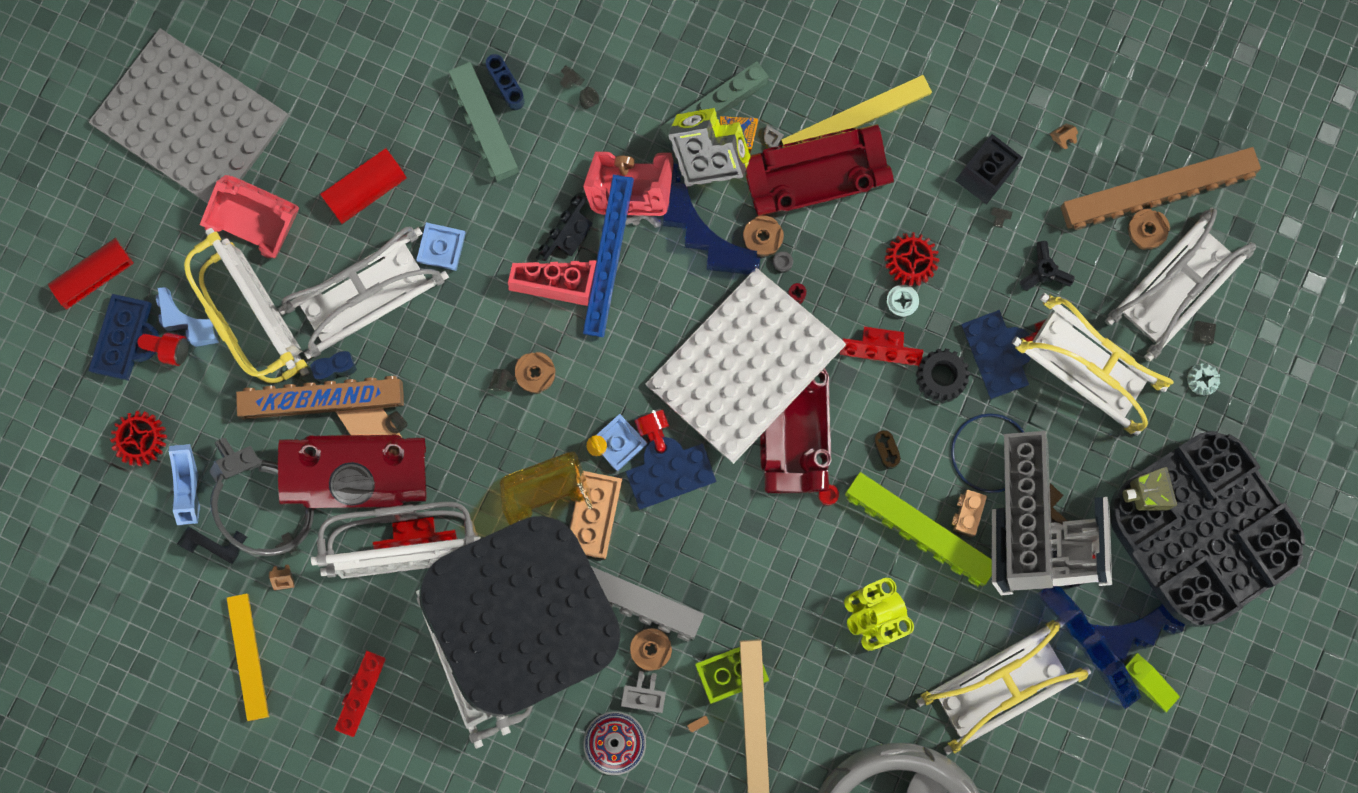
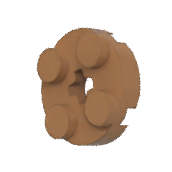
M1143 209L1137 212L1128 224L1130 239L1142 250L1155 249L1161 246L1166 241L1170 230V225L1165 215L1152 209ZM1145 225L1154 228L1152 234L1145 232Z
M758 216L751 220L745 226L743 233L746 249L752 254L762 257L774 255L781 247L784 237L782 227L774 218L769 216ZM762 231L766 232V235L769 236L764 241H761L758 237V234H762Z
M541 352L525 354L516 363L515 377L517 383L527 392L539 394L547 390L555 380L556 370L553 361ZM539 368L540 376L531 377L532 373L530 370Z
M651 628L635 635L631 642L630 651L631 657L638 667L652 671L659 670L668 663L672 648L671 642L665 633ZM654 644V649L657 650L656 654L647 655L648 651L645 647Z

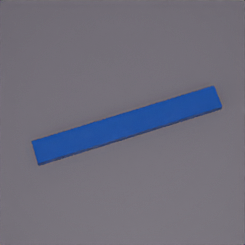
M613 174L583 334L604 338L634 182L632 177Z

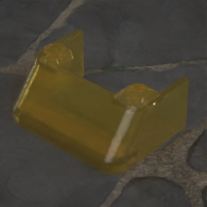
M568 452L511 473L500 481L502 510L509 525L531 517L532 509L570 496L572 501L582 502L585 500L588 508H593L590 489L575 452Z

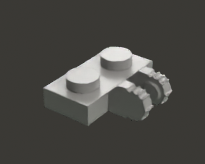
M639 671L637 687L624 686L621 706L663 713L666 692L654 690L657 674L652 673L650 677V689L641 688L644 681V672Z

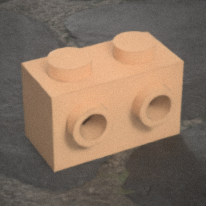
M970 490L960 494L957 503L960 507L958 514L955 513L951 525H954L952 532L971 538L976 535L986 502V495Z

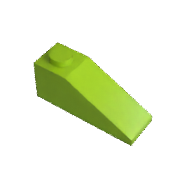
M1138 653L1132 654L1118 669L1165 712L1180 698L1156 669Z

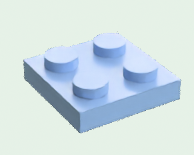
M426 222L416 261L457 271L466 232Z
M621 414L597 434L603 437L607 443V450L602 456L617 472L647 446V442Z

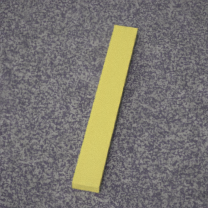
M924 75L919 76L781 139V143L784 145L849 128H858L930 95L932 91Z

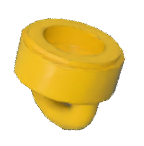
M598 435L592 436L587 441V451L592 456L598 457L603 455L607 450L606 440Z

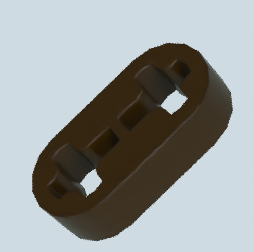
M879 431L874 438V443L881 462L886 468H895L901 460L895 440L889 431ZM881 435L889 438L886 442L888 448H885L883 442L879 443L878 440H880ZM887 451L890 452L891 456L896 457L894 464L886 461L888 458Z

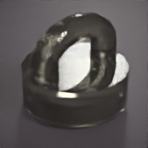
M586 87L580 92L579 100L581 106L584 109H589L599 103V95L595 89Z
M397 411L391 413L385 420L387 429L395 434L400 433L408 426L407 422ZM391 420L398 425L397 429L391 426Z

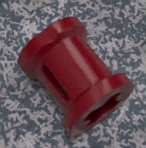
M795 283L789 288L788 295L799 304H802L807 290L803 284ZM794 291H797L798 294H801L800 298H797L796 295H793Z

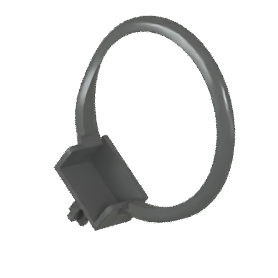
M220 438L219 441H216L215 445L223 458L215 461L209 471L216 482L210 497V508L214 521L225 538L241 550L261 556L284 554L300 545L311 529L314 508L305 507V521L301 532L293 541L279 548H250L238 542L228 533L221 522L218 512V498L223 487V480L248 469L251 471L254 468H259L260 472H267L278 476V463L258 459L251 446L234 452L226 438Z

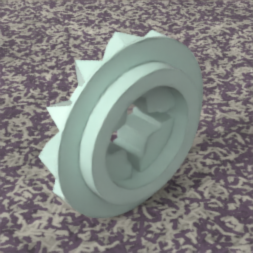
M908 285L895 286L887 296L889 310L895 316L905 317L912 315L919 305L917 292ZM902 293L904 299L909 301L905 303L904 309L901 303L895 302L900 300Z
M1199 363L1189 371L1187 382L1190 389L1196 394L1210 395L1217 390L1220 384V374L1216 371V367H1212L1208 363ZM1202 373L1205 377H1211L1207 381V385L1204 383V381H1197L1199 378L1202 377Z

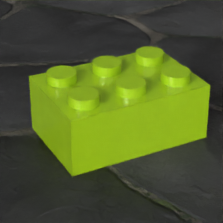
M740 647L695 664L710 704L742 692ZM763 665V683L769 682V678Z

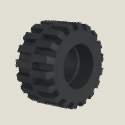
M937 349L923 358L916 372V384L920 386L919 391L925 393L924 397L932 398L931 401L933 402L937 400L940 403L950 402L957 398L966 388L969 382L968 377L970 376V371H967L969 366L967 363L964 364L962 355L960 357L957 356L958 352L956 351L951 353L949 352L950 349H945L944 351ZM936 366L949 368L954 376L953 383L949 386L938 385L932 379V369Z

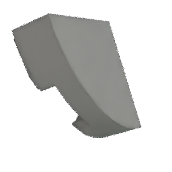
M767 125L764 131V142L767 148L778 146L784 134Z

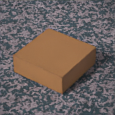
M704 716L690 723L687 727L690 732H694L709 724V720Z

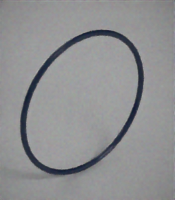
M992 413L981 414L966 421L956 432L951 447L953 466L960 478L970 487L987 493L1003 492L1005 488L987 490L971 484L960 473L955 462L954 447L956 439L961 430L975 419L988 416L1003 418L1014 424L1021 433L1024 432L1015 421L1006 416Z

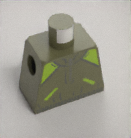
M1167 467L1134 479L1130 482L1131 489L1123 491L1125 502L1135 501L1138 510H1170L1177 506Z

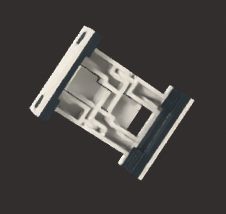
M1108 497L1095 498V519L1065 521L1063 525L1051 523L1053 586L1099 582V586L1112 585ZM1005 508L992 509V584L1000 595L1013 594V590H1010L1007 580ZM1053 551H1057L1058 558H1053Z

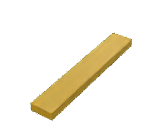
M249 594L227 597L247 721L269 717Z

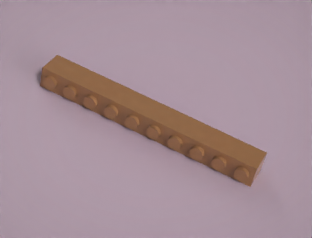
M1251 147L1065 201L1060 208L1067 228L1079 230L1086 227L1088 223L1100 224L1109 217L1117 219L1124 216L1126 212L1137 213L1143 210V207L1150 206V208H1154L1167 200L1171 203L1180 200L1181 196L1184 195L1192 197L1199 194L1201 190L1206 189L1207 192L1219 188L1218 185L1225 184L1230 186L1242 178L1245 181L1253 179L1261 170L1255 150Z

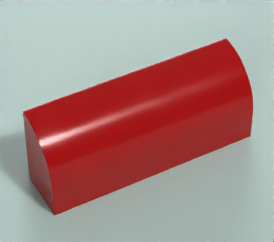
M385 148L320 195L340 223L343 224L403 182L407 177Z
M115 237L48 283V286L59 303L65 309H69L133 265L134 262Z

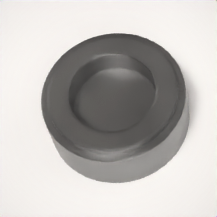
M779 252L774 256L773 267L776 271L785 273L792 268L793 258L789 253Z

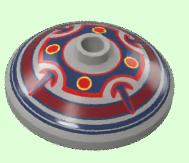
M607 712L595 718L588 726L584 735V752L590 764L598 771L608 775L625 774L633 770L641 762L646 750V736L642 726L632 716L623 712ZM612 739L618 740L619 744L617 747L611 746Z

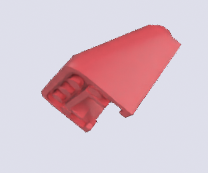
M595 152L583 186L591 209L595 213L602 215L606 214L613 174L622 176L619 167L614 166L615 156L610 152ZM657 153L653 159L654 164H634V168L629 169L626 177L634 178L627 215L662 216L666 214L669 206L674 163L672 153Z
M224 175L216 182L200 225L205 227V230L213 228L214 232L227 231L258 245L262 256L276 258L296 218L299 207L234 176Z

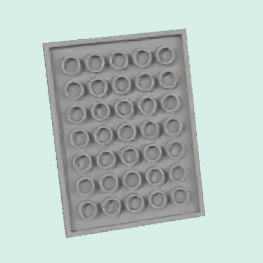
M160 28L89 120V124L208 204L216 182L224 175L234 176L241 180L244 178L288 119L289 115Z

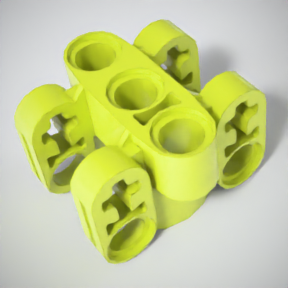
M883 578L849 594L844 599L845 608L852 612V615L847 619L848 628L854 635H863L861 643L868 651L876 650L905 637L914 630V624L907 615L905 603L896 592V584L891 578ZM882 583L888 584L890 588L889 593H885L882 590ZM873 591L875 595L868 597L867 593ZM853 600H860V603L854 605L852 604ZM900 621L907 625L906 632L901 631L899 628ZM891 630L892 634L885 636L884 632ZM874 637L877 638L878 641H875L873 643L869 642V639Z

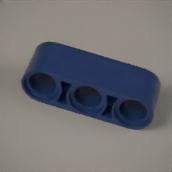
M498 54L490 55L486 59L488 74L508 107L512 110L521 109L525 102L521 88L503 58ZM494 63H499L500 67H498L497 69L491 68V65ZM504 79L510 80L508 85L500 84ZM512 96L520 97L516 102L510 100Z

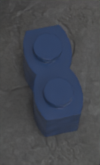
M348 351L338 352L330 358L318 359L310 365L314 378L318 383L333 381L338 376H349L357 370L353 356Z

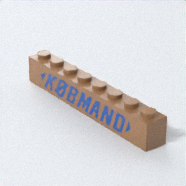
M396 376L384 377L385 380L365 378L362 382L348 379L344 380V383L336 384V381H326L324 385L304 383L302 387L287 384L283 385V388L275 389V386H265L263 390L243 388V391L236 392L237 416L241 419L401 407L404 406L403 382L397 379Z

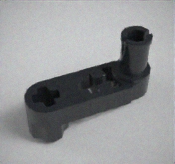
M189 526L177 543L191 553H194L197 546L200 545L231 564L235 562L240 550L231 542L223 547ZM237 530L233 536L234 539L242 544L248 538Z

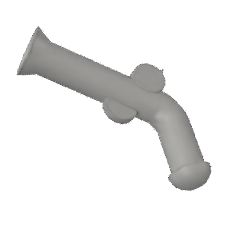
M629 215L625 225L632 223L636 226L639 225L640 220L646 219L655 228H658L662 222L655 216Z

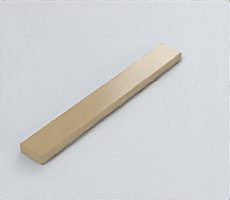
M760 639L739 641L747 793H769L762 645Z

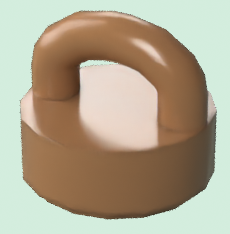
M629 156L615 157L614 166L619 167L622 176H626L629 169L634 168L635 160Z

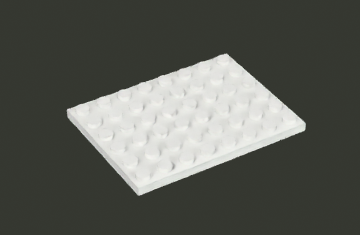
M756 268L649 379L646 386L734 464L846 344Z

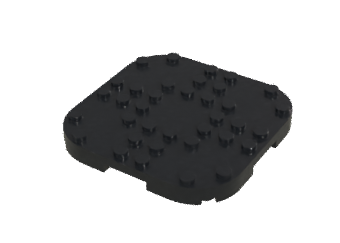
M1218 431L1198 434L1125 481L1115 491L1110 503V522L1114 533L1166 610L1178 621L1193 627H1208L1226 620L1242 609L1243 606L1294 573L1304 557L1302 555L1303 545H1305L1304 533L1290 508L1285 502L1281 504L1258 471L1261 467L1248 448L1230 434L1224 435L1218 433ZM1167 467L1177 506L1170 510H1138L1135 501L1125 502L1123 491L1131 489V481Z
M533 516L523 519L439 558L428 569L420 587L419 600L421 610L450 665L452 675L461 694L474 709L495 717L516 714L599 673L610 664L619 647L620 628L618 620L576 535L568 526L554 518Z

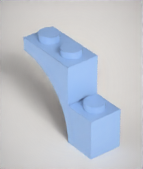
M167 287L158 288L159 295H156V302L158 307L161 308V314H159L160 326H163L168 332L188 328L186 330V338L194 347L219 343L218 333L210 319H196L183 314L173 302L171 291Z
M191 445L169 446L168 452L171 460L174 485L173 513L177 525L198 523L200 504L196 493L198 471Z

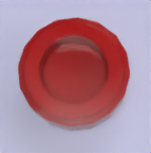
M829 485V491L819 492L818 498L824 505H833L839 498V491L835 486Z

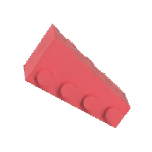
M596 260L589 262L571 261V263L550 262L547 264H539V262L512 263L508 280L509 291L588 306Z

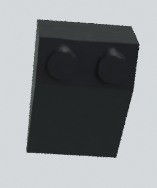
M991 134L955 181L987 205L1023 157L995 135Z

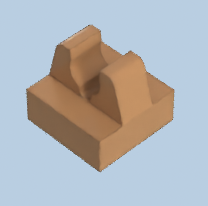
M1066 123L1050 133L1052 139L1061 148H1068L1066 145L1068 139L1071 143L1075 144L1077 142L1076 134H1078V131L1073 125Z
M285 565L284 570H278L277 566H274L272 571L269 572V579L273 590L294 588V578L289 565Z

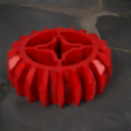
M914 232L911 233L910 238L907 233L903 234V239L897 236L896 242L891 241V248L886 250V253L889 255L884 258L885 261H888L885 267L888 269L892 268L888 274H896L895 281H898L899 278L902 279L901 285H904L906 281H909L910 287L913 286L914 281L917 286L921 285V280L927 283L928 277L932 278L934 276L933 271L938 269V266L935 265L939 263V258L935 257L938 255V251H932L935 244L928 245L930 239L926 238L923 241L922 234H919L918 238H915ZM909 246L907 253L896 255L900 248ZM916 247L922 249L927 257H925V255L918 253ZM911 253L914 259H916L913 266L909 262L910 260H908ZM897 262L906 266L907 272L903 271ZM927 264L925 270L915 274L916 266Z
M135 411L133 417L131 413H127L128 419L120 417L122 424L115 423L114 426L118 430L111 431V434L116 436L110 439V442L115 443L112 446V450L117 451L116 457H122L121 461L124 463L129 461L131 466H134L135 463L138 466H142L143 460L149 465L151 462L150 458L155 461L158 459L155 455L156 453L163 454L160 446L166 447V443L162 442V440L167 439V435L161 433L166 429L163 426L160 427L162 422L156 420V416L153 414L149 416L144 411L141 415L139 411ZM137 424H149L152 430L141 431ZM130 428V435L124 439L126 432ZM138 434L142 436V439L139 443L135 441V439H137L136 437L138 436ZM151 439H153V443L148 449L147 444ZM136 446L141 454H130L126 447L132 448Z

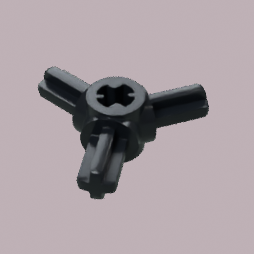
M1047 241L1037 242L1038 260L1035 261L1036 266L1032 269L1030 275L1020 281L1021 288L1028 291L1039 282H1052L1053 280L1071 287L1075 276L1058 269L1059 266L1055 264L1053 258H1050ZM1044 267L1048 268V273H1044Z

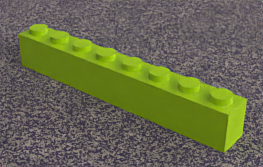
M860 472L845 495L850 503L855 506L861 505L865 508L864 511L868 515L879 517L882 519L881 523L890 529L894 527L900 531L899 535L908 541L909 539L917 543L916 546L924 552L928 550L933 553V558L942 564L944 562L952 566L950 569L958 575L964 574L974 586L978 587L980 585L983 587L992 576V559Z

